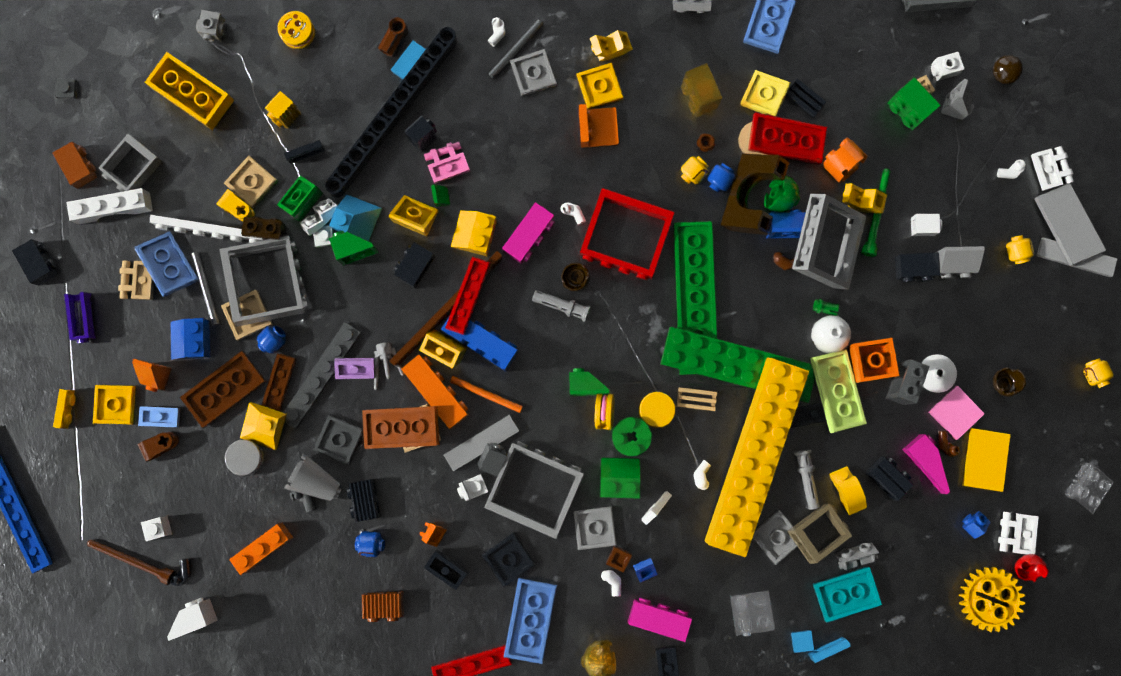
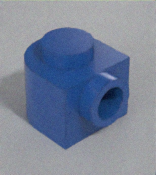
M980 511L973 515H967L962 521L964 523L962 527L974 539L985 534L990 524L987 517Z

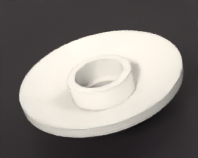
M936 354L928 356L921 362L930 366L923 385L924 388L931 392L940 393L949 390L954 385L957 378V370L954 363L948 357ZM938 370L942 371L941 377L937 375Z

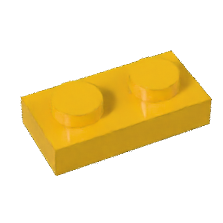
M59 389L53 423L54 428L68 429L71 424V410L76 400L75 391Z

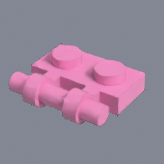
M459 141L453 144L450 142L445 147L437 150L435 148L431 149L429 153L424 154L426 161L433 159L435 162L428 165L434 184L470 172L464 153L455 154L456 150L461 149ZM448 153L450 154L449 158L443 160L439 159V157Z

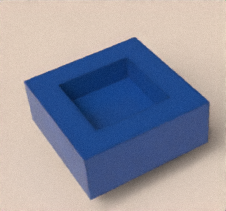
M651 558L633 565L640 583L658 575Z

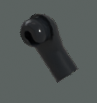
M189 558L179 560L180 571L170 579V583L173 586H181L190 578Z

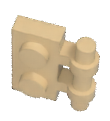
M122 261V268H120L119 272L121 274V285L118 286L120 299H128V292H131V299L153 300L154 281L142 261H134L133 268H130V261ZM129 275H133L132 285H129Z

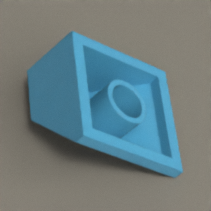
M346 195L336 207L329 226L335 231L349 232L369 241L382 208Z

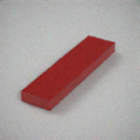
M472 256L445 328L447 330L465 335L489 271L490 262Z
M505 645L434 665L431 669L433 676H474L512 665L511 658L504 657Z

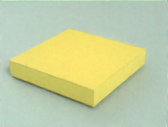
M755 70L740 104L762 114L776 117L791 82Z

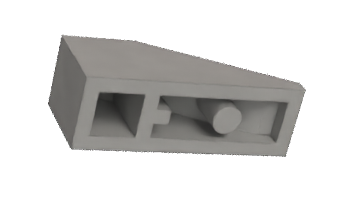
M967 79L961 81L946 95L941 111L942 114L961 120L971 115L974 104H972L974 96Z

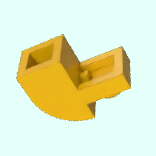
M617 30L606 37L595 35L590 38L592 51L598 56L599 61L617 58L633 50L627 32Z
M850 183L845 186L842 202L859 212L884 213L887 194L877 189H862Z
M847 466L829 474L830 479L839 492L840 501L849 515L867 508L863 489L856 476L852 475Z

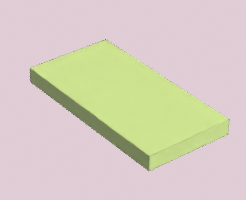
M847 349L810 358L830 433L867 424Z

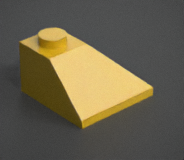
M249 402L240 438L277 450L286 414Z

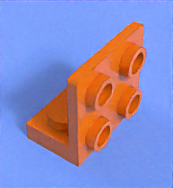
M579 104L581 148L618 145L616 108L587 109L586 104Z

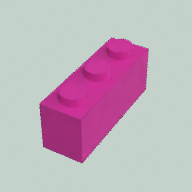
M535 202L503 246V252L520 264L523 261L527 262L533 254L531 250L534 246L538 247L543 241L544 237L542 235L546 230L549 232L555 224L553 221L554 215Z
M644 598L634 599L628 618L629 625L686 642L692 618L688 616V612L680 609L674 612L669 610V606L658 603V606L650 604V600Z

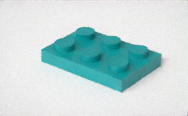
M868 566L813 584L826 623L882 605L871 569Z

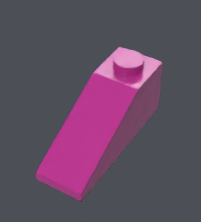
M919 434L902 450L941 494H948L950 490L939 450L935 446L936 442L929 435Z

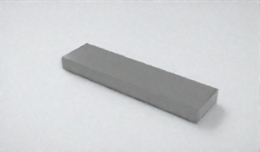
M1044 237L1041 238L1036 257L1069 266L1057 241ZM1097 254L1071 267L1106 277H1113L1117 258Z
M508 415L444 454V457L451 469L455 471L480 456L487 443L491 445L494 443L499 444L519 432V429L511 416Z

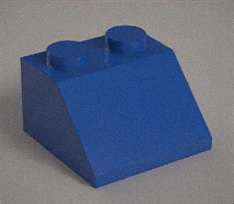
M794 209L788 213L776 211L768 213L773 219L766 239L800 238L806 212Z
M192 318L171 322V360L210 358V320Z

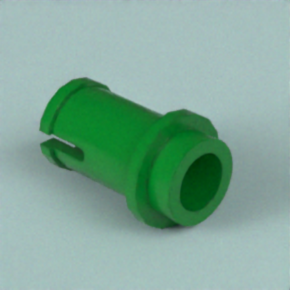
M821 298L819 300L816 299L813 304V311H816L818 314L822 312L836 316L839 310V304L825 302Z

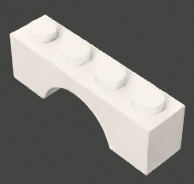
M143 188L67 202L69 221L78 225L97 222L99 218L108 215L140 214L153 211L150 193Z

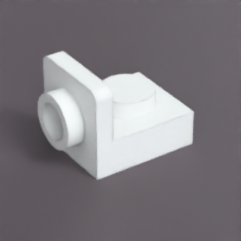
M482 474L458 483L460 486L457 488L461 499L465 498V501L489 492Z

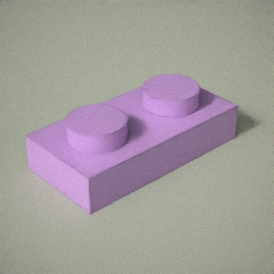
M335 358V379L374 378V358Z

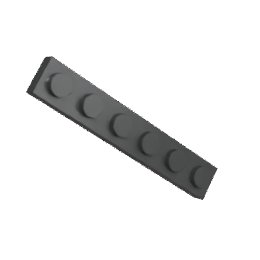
M344 322L283 412L286 414L285 422L296 429L299 427L334 375L335 358H345L361 335V332Z

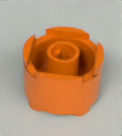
M848 137L841 142L840 148L837 151L834 149L830 151L823 162V167L839 183L841 181L844 182L859 169V162L863 164L868 158L862 149Z

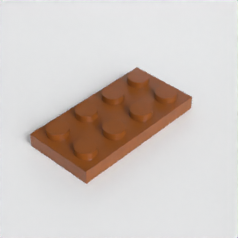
M437 406L362 410L364 449L440 445Z

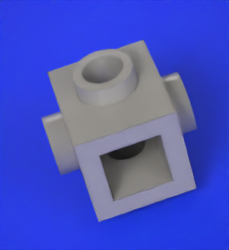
M201 10L200 20L198 19L196 22V30L205 41H221L222 35L225 34L226 30L225 19L220 13Z

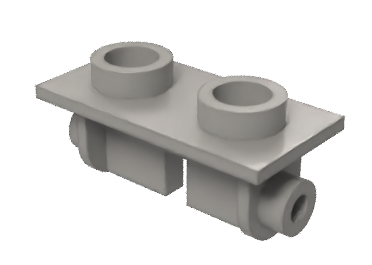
M871 542L862 543L860 546L842 549L836 552L835 555L840 561L838 562L839 568L847 570L857 567V560H860L861 565L875 562L878 559L877 553L879 551Z

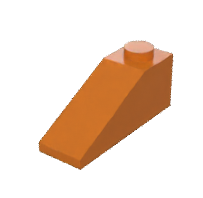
M133 359L132 363L139 383L146 385L145 389L157 392L158 389L165 390L172 368L153 362Z

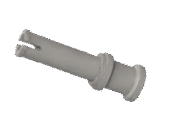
M535 290L532 298L533 302L560 310L569 317L574 316L582 319L583 322L586 321L591 307L589 305L577 304L575 300H563Z
M811 449L794 452V455L797 456L799 466L797 471L802 476L807 508L809 510L820 508L813 476L815 466L812 465Z

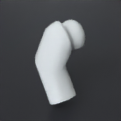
M498 17L492 20L494 34L488 39V42L493 47L498 44L506 33L505 24Z
M1016 160L1009 169L999 168L997 177L1015 179L1025 170L1026 163L1023 160Z
M572 203L561 205V212L573 216L578 225L586 222L578 205Z

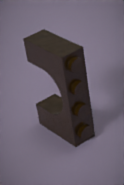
M742 153L722 217L721 226L733 232L768 235L773 217L763 210L748 209V195L751 189L760 181H784L790 162L779 155Z

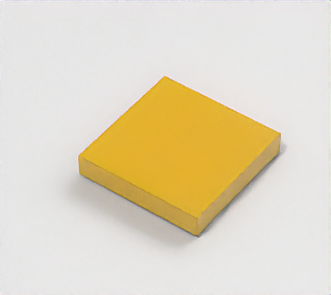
M612 63L576 73L587 109L600 107L624 98Z
M95 385L93 423L133 425L136 386Z

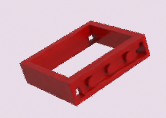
M602 188L580 250V256H583L582 259L588 260V262H593L594 260L601 262L600 265L611 269L612 266L619 268V272L627 275L630 272L637 274L636 277L639 279H652L674 212ZM604 201L665 221L649 269L588 249Z

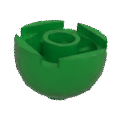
M787 175L784 181L772 180L769 185L772 189L770 195L765 194L764 206L776 212H787L794 206H797L800 201V191L797 182Z

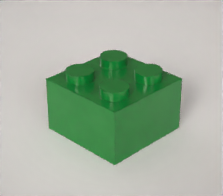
M915 77L888 101L890 110L898 114L902 118L903 124L912 130L941 106Z

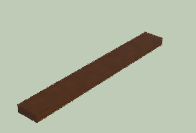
M498 251L487 260V262L491 263L487 275L502 261V255ZM459 290L392 357L390 362L395 367H398L424 341L427 333L434 330L451 313Z

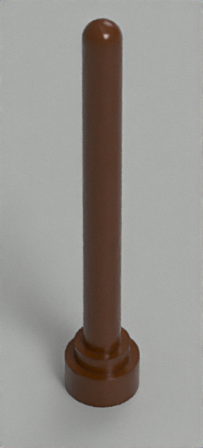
M95 540L87 542L90 548L157 576V579L165 585H169L171 577L175 576V571L172 569H159Z

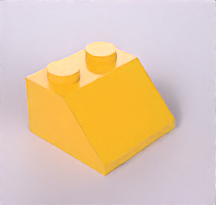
M460 210L451 247L488 257L497 223L496 216L478 211Z

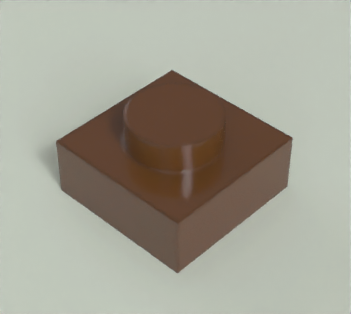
M614 545L606 565L624 573L632 553Z

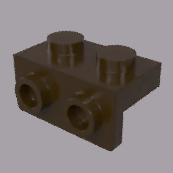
M244 217L241 235L244 237L279 240L281 234H286L287 227L280 219Z

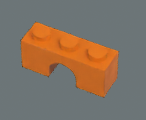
M283 522L278 523L229 560L238 573L243 575L261 563L265 557L292 540L293 536Z

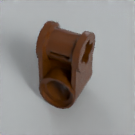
M163 432L137 445L145 461L148 462L175 448L179 443V438L174 432Z

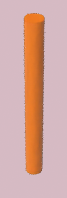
M452 376L450 380L452 384L518 413L523 408V406L458 377Z

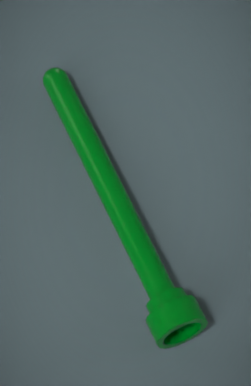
M889 168L883 170L879 191L885 194L891 173ZM874 213L868 242L862 247V255L869 257L877 256L878 248L875 242L882 213Z

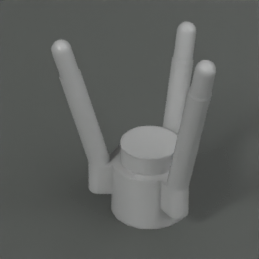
M390 342L376 345L377 351H374V390H378L379 358L384 362L386 378H390L388 360L392 358L391 355L394 356L396 354V350L391 347ZM400 364L397 368L401 376H404V372L401 370L402 366Z

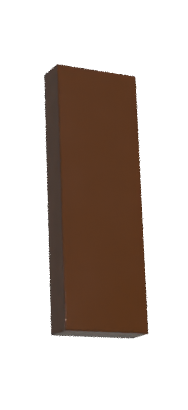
M277 353L262 406L281 412L297 361L296 358Z

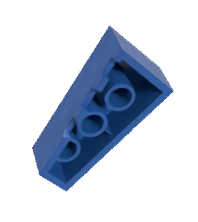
M448 319L441 328L443 332L506 372L519 353L516 345L510 341L504 342L500 339L501 336L494 331H486L484 329L485 326L477 320L475 322L469 321L465 335L447 330L445 327Z

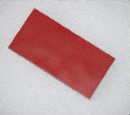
M755 112L752 119L748 151L767 155H779L782 158L820 165L823 160L827 127Z

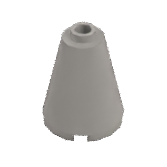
M303 454L301 458L304 460H300L288 479V482L291 484H286L284 488L329 501L333 498L337 499L342 490L339 488L340 483L310 457Z

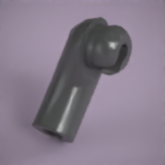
M291 491V499L303 502L306 512L316 509L312 496Z

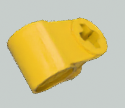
M229 189L226 190L216 203L242 222L244 217L255 216L254 210Z

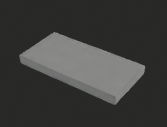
M1070 183L1034 199L1069 266L1106 251Z

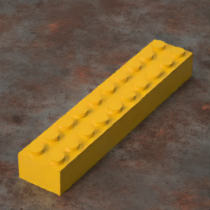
M773 358L766 359L704 540L708 545L743 557L747 556L809 374L808 370Z

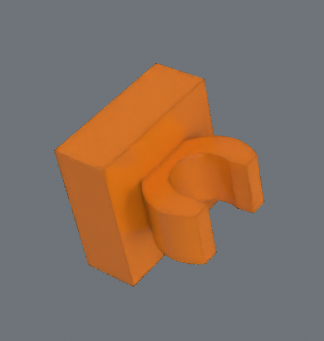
M426 522L424 525L428 529L425 533L420 532L421 540L426 544L437 547L446 529Z

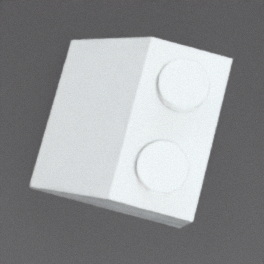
M199 598L186 603V608L179 611L167 636L168 641L218 621L211 600L203 601V598Z

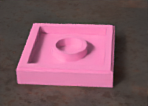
M955 386L929 411L954 440H958L984 415V412L959 386Z

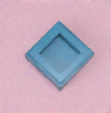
M811 630L791 632L794 653L814 651Z

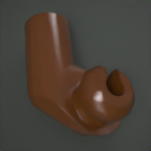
M782 252L774 254V263L783 270L792 269L794 259L789 260Z
M938 431L939 449L950 457L959 455V447L954 446L948 441V431Z

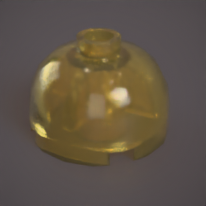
M609 640L592 642L586 648L584 656L581 658V664L589 676H611V674H615L614 651L610 653L609 646H612Z

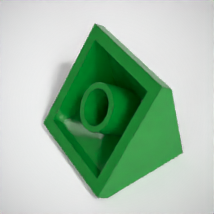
M300 175L277 205L301 222L323 195V192Z

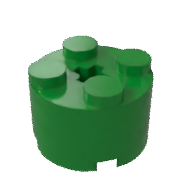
M628 417L615 425L612 431V442L616 450L621 454L638 456L648 449L652 433L649 426L643 420ZM634 432L636 440L629 442L627 433Z

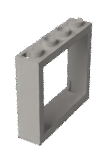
M810 194L792 269L832 288L849 289L866 216L827 194ZM828 208L848 218L834 276L814 267Z
M289 236L280 237L279 240L268 239L220 249L232 320L236 327L305 313L304 307L308 305L306 296L301 293L304 284L302 277H298L297 271L300 270L299 260L294 257V253L297 252L295 241L291 242ZM286 248L297 306L242 316L232 258Z
M517 441V444L512 443L484 508L556 539L584 473L580 472L582 468L572 464L570 467L563 465V460L554 456L551 460L545 457V452L536 448L534 452L528 450V445ZM516 451L576 476L554 528L494 502Z

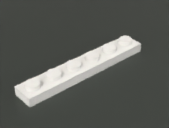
M155 215L150 216V223L160 230L167 231V228H173L178 233L193 231V234L197 236L212 234L211 237L223 239V236L230 237V240L235 242H242V239L249 240V243L268 240L244 237L241 235L242 229Z

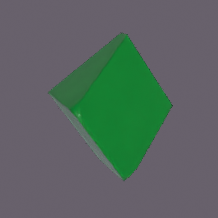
M432 185L431 189L435 206L450 205L448 188L441 185Z

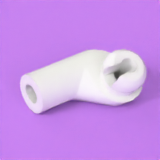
M705 460L702 461L694 472L695 485L701 490H706L709 487L706 472L711 465Z
M604 570L601 578L612 585V596H621V578L613 570Z

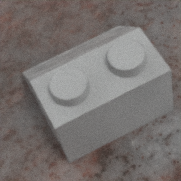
M984 246L945 247L937 251L939 252L941 279H951L954 275H960V278L966 279L972 278V275L979 273L985 250Z

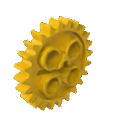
M984 567L983 572L976 569L977 575L970 573L971 580L964 579L967 586L960 587L965 592L959 594L960 597L964 598L959 604L965 606L961 611L969 613L966 619L972 620L971 624L974 626L979 624V629L984 630L986 627V630L992 632L993 628L995 631L1000 632V626L1007 630V623L1014 626L1015 624L1012 619H1020L1017 612H1023L1019 606L1025 604V602L1020 601V598L1024 597L1025 594L1018 592L1022 589V586L1015 585L1018 580L1015 578L1011 579V573L1007 572L1005 574V570H997L996 567H992L991 571L988 567ZM985 582H988L989 588L988 590L984 591L983 584ZM1006 589L1007 596L1002 598L1001 592ZM976 592H980L982 594L1007 603L1008 606L1005 607L998 603L992 602L988 599L977 596ZM981 600L982 607L977 610L976 603ZM999 607L1001 613L996 617L995 610Z

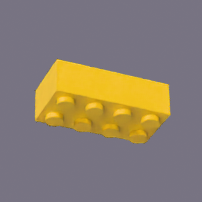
M166 52L145 81L151 89L212 131L234 102V99L228 93L168 52Z

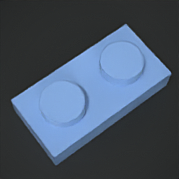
M140 406L138 426L179 427L180 408Z

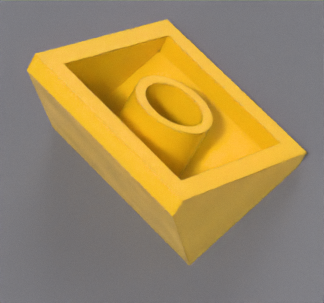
M404 195L390 212L389 218L392 222L427 237L438 209Z

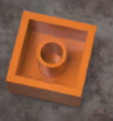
M893 338L849 345L856 383L899 376Z

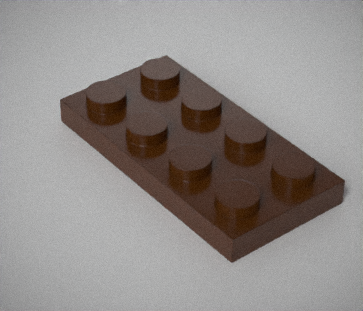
M241 351L180 398L200 426L205 428L264 384L266 380L246 353Z

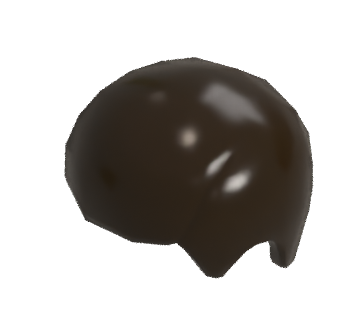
M1013 55L1000 57L993 66V75L1002 84L1014 83L1020 78L1023 71L1021 61Z
M578 262L567 265L561 275L563 286L572 292L581 291L586 288L590 281V273L587 267Z
M1006 367L997 371L993 377L994 389L1003 396L1012 397L1023 391L1026 386V377L1019 369L1013 370Z

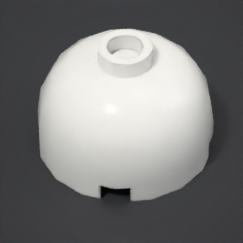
M829 315L822 317L814 324L811 338L818 350L824 353H835L847 347L851 339V329L844 319L839 316Z

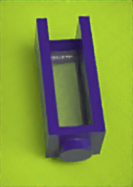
M92 293L64 294L69 339L77 341V344L89 343V339L96 338L90 300Z

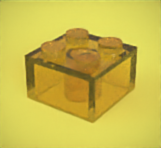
M706 63L687 71L681 89L683 94L687 95L690 100L688 104L691 112H695L698 117L718 109L722 96L708 64Z

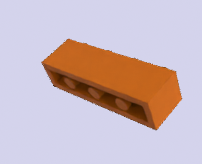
M417 355L401 370L430 406H437L438 416L449 429H452L469 415L466 412L468 407L462 400L460 402L457 401L454 397L456 392L450 385L448 387L445 386L442 382L445 379L440 372L432 370L430 366L433 364L427 356Z

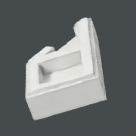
M665 491L659 500L645 513L642 521L647 525L658 515L672 495Z

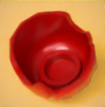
M1035 554L1022 556L1017 560L1014 567L1017 576L1024 581L1032 580L1036 582L1038 577L1046 578L1049 573L1045 561Z

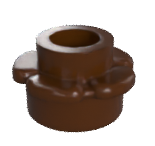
M701 134L699 139H697V146L700 147L701 151L708 152V150H712L715 147V139L710 134Z

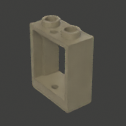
M830 504L821 505L820 508H817L787 531L810 564L818 563L852 537L848 525L841 521L837 509ZM825 513L840 536L818 552L803 529Z

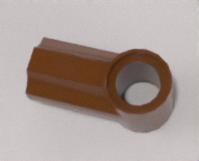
M395 17L391 19L389 28L378 47V50L391 57L394 56L402 39L408 34V28L402 18ZM397 25L403 26L401 31L396 32L394 29Z

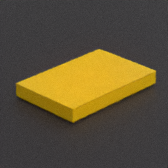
M970 428L962 486L1003 492L1010 434Z

